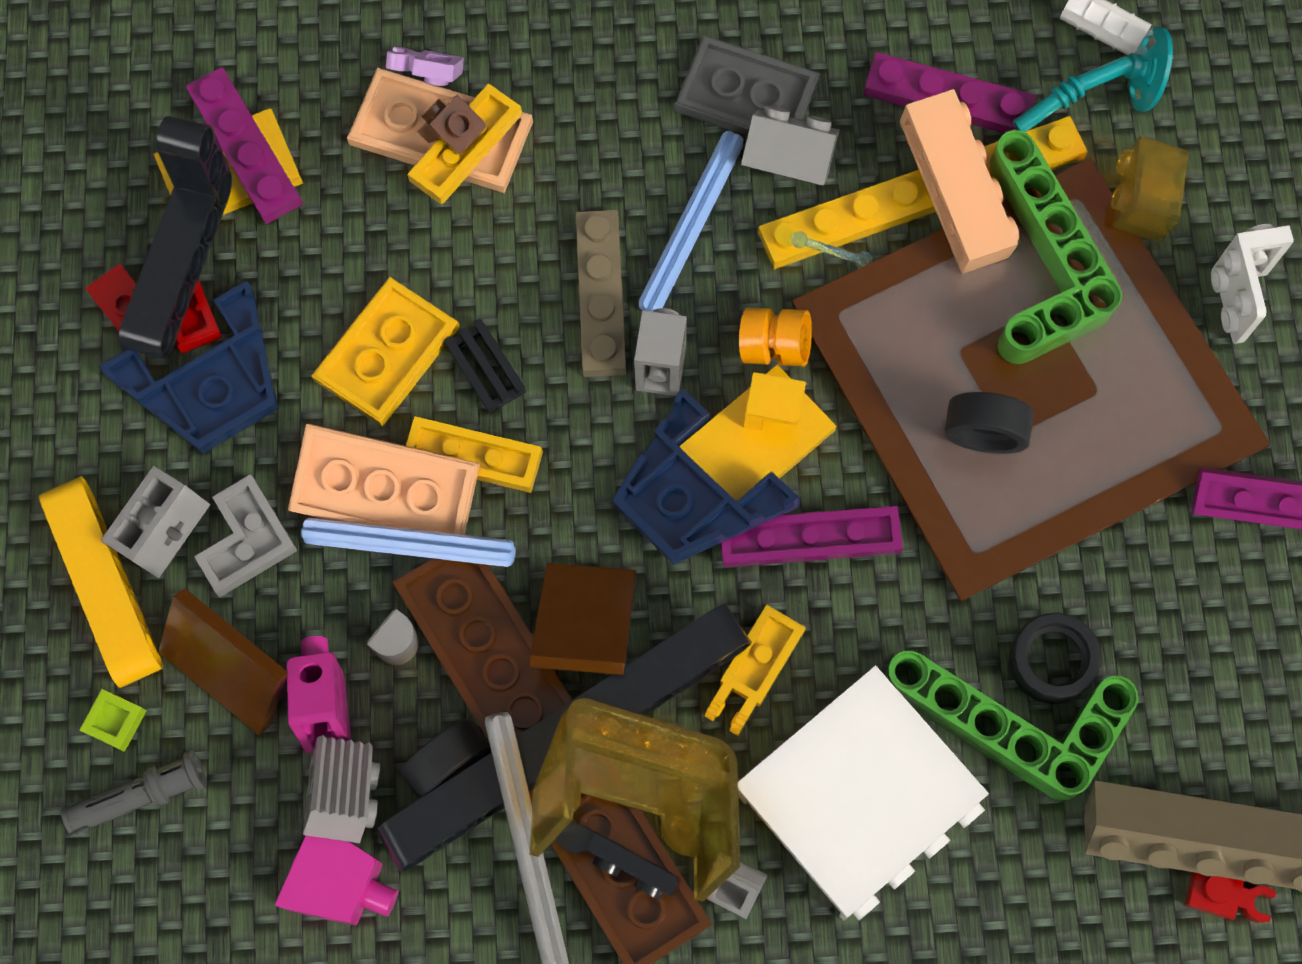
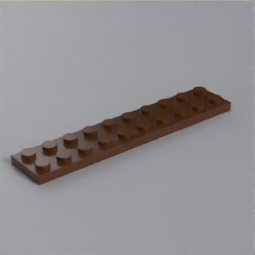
M432 558L393 582L488 741L485 718L489 715L508 712L512 718L515 735L518 736L572 701V698L553 669L530 667L533 636L489 565ZM601 745L529 792L535 819L623 964H654L712 926L709 918ZM569 819L571 822L572 820L576 821L575 823L579 822V824L587 826L681 877V883L675 895L670 896L663 892L660 900L634 887L638 879L637 877L622 869L616 877L592 864L596 857L595 854L589 851L573 854L565 850L564 846L560 847V844H557L556 839H554L555 834L553 832L556 830L555 827L558 826V822L562 823L563 820L568 821Z

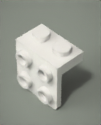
M1261 224L1248 229L1246 232L1237 233L1212 268V286L1216 293H1220L1223 303L1221 311L1222 326L1226 333L1231 334L1234 344L1244 343L1266 316V307L1258 277L1268 275L1294 242L1290 225L1273 228L1271 224Z

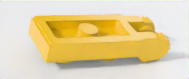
M766 605L748 634L749 639L752 641L751 645L736 656L720 680L721 687L708 707L705 717L714 721L725 708V703L731 691L746 699V701L731 721L729 731L739 736L755 707H760L805 632L806 627Z

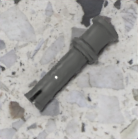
M193 750L186 751L183 754V758L167 765L147 767L146 771H143V776L134 781L100 793L83 802L62 808L61 816L67 832L71 833V836H75L89 828L113 820L151 803H154L156 806L159 804L163 806L170 803L171 797L187 790L196 788L199 791L207 788L205 772L196 753Z

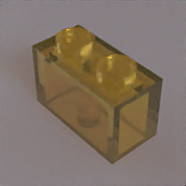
M1141 135L1130 150L1125 149L1121 153L1116 166V173L1120 175V182L1111 200V208L1115 209L1114 228L1161 243L1180 221L1188 150Z

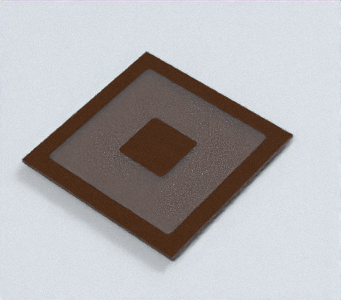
M1091 159L1060 172L1055 177L1118 282L1122 291V301L1109 321L1103 326L1022 364H1012L1004 360L997 347L998 339L1009 319L1014 315L1061 292L1007 199L1003 200L1002 206L1006 216H1011L1014 219L1019 231L1018 245L1008 259L961 274L945 232L941 229L792 300V306L795 310L809 311L812 322L813 343L960 602L1196 484L1199 467L1223 470L1271 445ZM1034 188L1025 189L1032 197H1042L1041 193ZM1046 224V227L1052 233L1063 234L1062 229L1058 225ZM1067 260L1068 265L1076 271L1085 270L1084 266L1077 260ZM1089 296L1090 302L1095 307L1106 308L1105 302L1101 298ZM1059 314L1050 315L1051 320L1056 325L1061 327L1069 326L1063 316ZM1020 332L1011 333L1016 343L1020 345L1031 344L1025 334ZM989 392L1014 397L1027 403L1034 410L1029 447L1018 453L992 454L966 449L952 443L945 437L944 431L949 400L961 393Z

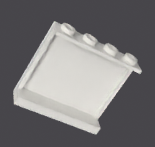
M876 665L734 786L736 795L745 805L749 804L840 911L839 917L843 921L852 913L858 920L862 919L880 903L874 895L887 883L894 890L915 872L910 863L924 852L930 859L951 841L945 835V832L956 822H959L965 828L985 811L979 802L989 794Z

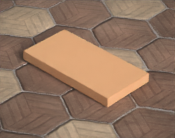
M377 68L348 134V143L357 148L416 165L437 141L428 143L417 132L426 123L421 117L422 114L437 99L445 103L458 94L469 106L475 97ZM522 112L520 118L464 181L505 193L533 124L532 115Z
M306 424L288 511L327 520L465 535L480 463L318 425Z

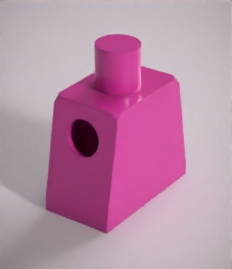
M311 636L300 641L301 656L287 660L289 726L306 753H313L317 738L322 735L326 738L333 737L335 740L342 738L345 742L351 740L344 673L334 653L329 652L328 639L322 636Z
M305 836L275 906L290 912L356 926L364 908L388 917L395 905L399 891L376 881L383 864L352 843Z

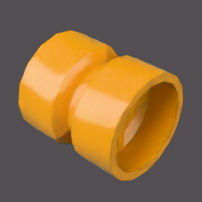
M745 308L739 330V351L743 363L767 365L770 364L773 358H776L779 365L806 366L812 340V322L808 310L782 309L779 315H775L774 311L768 308Z

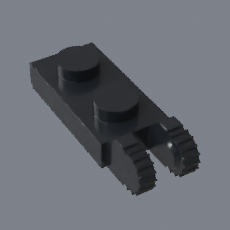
M569 819L568 821L563 820L562 823L558 822V826L555 827L556 830L553 832L555 834L554 839H556L557 844H560V847L564 846L565 850L573 854H581L587 851L595 854L596 857L592 864L616 877L621 869L638 878L634 887L660 900L663 892L670 896L675 895L681 883V877L587 826L579 824V822L575 823L576 821L573 820L571 822Z

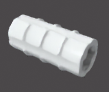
M1069 0L1060 16L1061 20L1076 27V30H1081L1094 37L1095 40L1098 39L1111 46L1113 50L1117 49L1128 56L1136 52L1140 42L1152 25L1135 16V13H1130L1117 6V3L1113 4L1107 0Z

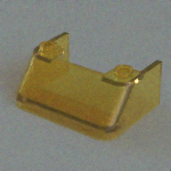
M577 699L566 709L560 718L533 789L529 855L539 857L573 820V813L579 807L581 793L661 816V833L666 844L675 852L694 858V900L703 902L740 868L738 763L734 751L727 743L718 738L591 699Z

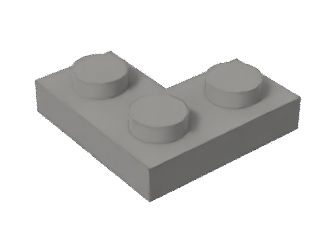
M250 474L212 497L233 534L194 557L215 593L222 597L298 550L257 482Z

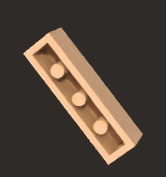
M953 89L907 104L900 119V124L961 274L1010 258L1018 245L1019 231L1014 219L1011 216H1006L1002 206L1003 193L1001 186L996 178L991 179L985 165L987 163V154L982 142L975 140L970 129L971 116L965 102H959Z

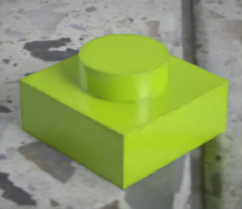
M101 689L80 731L125 752L146 710Z

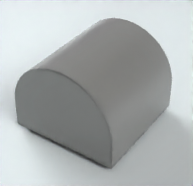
M395 609L370 637L367 645L373 654L385 663L401 665L410 661L417 653L419 637L410 620L399 610Z
M725 853L704 898L747 919L768 875Z

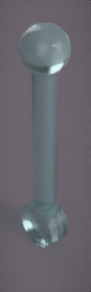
M797 231L791 236V243L796 248L807 246L853 261L858 268L873 262V257L868 252L862 251L856 254L807 238V235L802 231Z

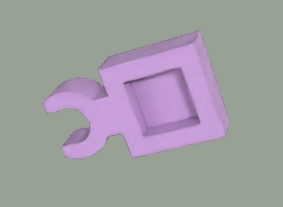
M394 46L393 51H387L386 68L396 71H411L412 75L424 77V82L428 84L446 86L462 74L464 57L426 50L416 52L408 48Z

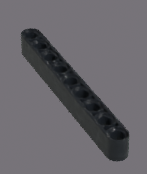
M722 604L712 609L627 664L624 669V675H610L516 736L528 791L530 792L746 650L752 641L728 606ZM492 752L406 807L377 828L376 833L400 872L415 867L505 808Z

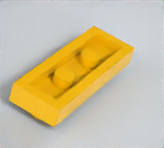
M489 83L469 104V107L486 123V128L459 155L455 154L439 138L407 174L409 181L441 205L445 203L522 115V109L519 104Z
M416 416L414 417L406 446L478 462L480 467L477 480L529 493L532 492L543 454L542 447Z

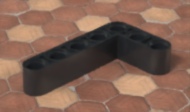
M166 116L159 126L157 150L174 188L119 331V344L121 348L164 359L171 354L232 188V175L213 127L172 116Z

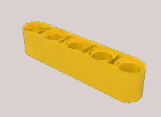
M79 476L39 494L41 506L105 665L115 684L122 688L163 669L161 657L116 550L100 541L108 529L86 480Z

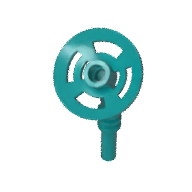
M1154 27L1144 36L1135 53L1116 59L1076 77L1073 75L1068 76V82L1063 80L1059 83L1060 88L1057 86L1051 88L1052 94L1012 121L1013 125L1017 130L1027 132L1059 108L1067 109L1069 101L1072 104L1077 102V96L1083 98L1086 90L1122 75L1129 79V94L1133 108L1140 112L1150 111L1160 100L1169 79L1173 59V43L1170 32L1164 27ZM1153 37L1156 43L1151 48L1146 47L1149 39ZM1135 89L1140 90L1142 98L1139 100L1135 96Z

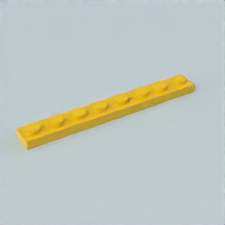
M1071 116L1025 132L1035 141L1051 170L1080 161L1085 158L1088 152ZM998 142L984 146L987 154V163L985 165L991 179L994 176L990 169V160ZM1004 153L1011 161H1021L1019 156L1014 153ZM919 170L761 225L759 226L758 234L773 269H777L936 212L921 173Z

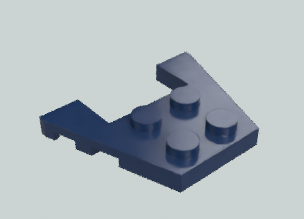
M247 280L213 300L233 331L234 336L162 379L155 381L141 356L135 351L126 350L99 366L108 379L202 454L279 409L255 296Z
M684 389L676 395L673 400L674 407L666 420L662 419L654 431L655 437L644 455H639L612 499L615 508L672 565L794 510L801 504L799 496L772 471L738 501H735L679 446L707 424L711 418L709 412Z

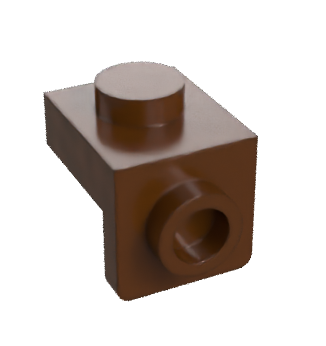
M457 94L445 103L437 99L422 114L421 117L426 123L417 132L428 143L440 138L455 154L459 155L486 128V123Z

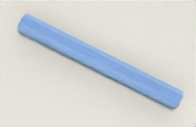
M725 131L722 134L639 299L640 310L653 312L654 309L663 308L743 148L744 141L739 134L731 131Z
M318 518L305 519L301 529V537L306 544L504 567L513 564L516 554V547L513 541L507 539Z

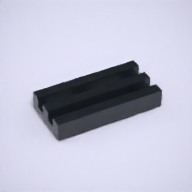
M482 319L474 322V327L460 330V335L455 338L450 336L444 340L447 349L489 414L526 393L525 386ZM481 337L513 389L509 391L505 389L475 342V338ZM467 345L499 397L494 400L490 398L459 349L461 346Z

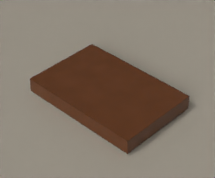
M547 563L530 652V667L624 675L636 570Z
M184 588L172 598L158 653L256 734H262L270 727L288 672Z

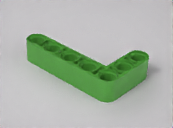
M1012 130L1003 134L999 139L990 160V169L1061 292L1014 315L1009 319L1001 333L997 345L1000 355L1004 360L1012 364H1022L1103 326L1119 307L1122 301V291L1035 141L1029 134L1023 131ZM1004 153H1014L1019 156L1021 161H1011ZM1025 188L1038 190L1042 197L1030 196L1025 191ZM1046 224L1058 225L1062 229L1063 234L1052 233L1046 227ZM1067 260H1077L1084 266L1085 270L1076 271L1068 265ZM1089 296L1101 298L1105 302L1106 308L1095 307L1090 302ZM1059 314L1063 316L1069 326L1061 327L1056 325L1051 320L1050 315ZM1020 332L1025 334L1031 344L1020 345L1016 343L1011 333Z
M902 651L896 654L891 659L884 674L918 713L1047 796L1058 801L1070 800L1082 793L1090 785L1138 703V691L1129 679L1122 676L1105 678L1089 693L1063 738L1058 742L915 651ZM899 666L913 668L918 675V683L913 685L901 683L895 675V669ZM940 690L951 692L957 700V708L952 711L941 709L935 701V692ZM1104 690H1111L1120 696L1122 700L1121 710H1112L1105 705L1103 701ZM985 715L994 721L996 725V734L994 736H985L977 731L975 727V718L977 716ZM1081 728H1089L1097 734L1099 738L1098 749H1090L1082 744L1079 737ZM1017 741L1029 742L1036 751L1034 762H1025L1017 756L1015 752ZM1058 766L1068 767L1074 772L1076 776L1074 788L1063 787L1057 781L1056 769Z

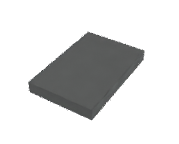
M703 35L674 104V111L748 136L753 114L757 110L764 111L767 105L789 110L790 118L803 121L819 82L820 73Z

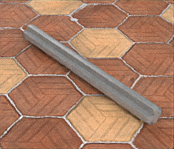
M508 712L495 713L485 718V725L541 963L569 964L512 718Z

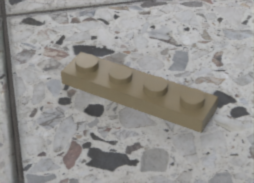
M618 210L576 212L583 377L626 375Z

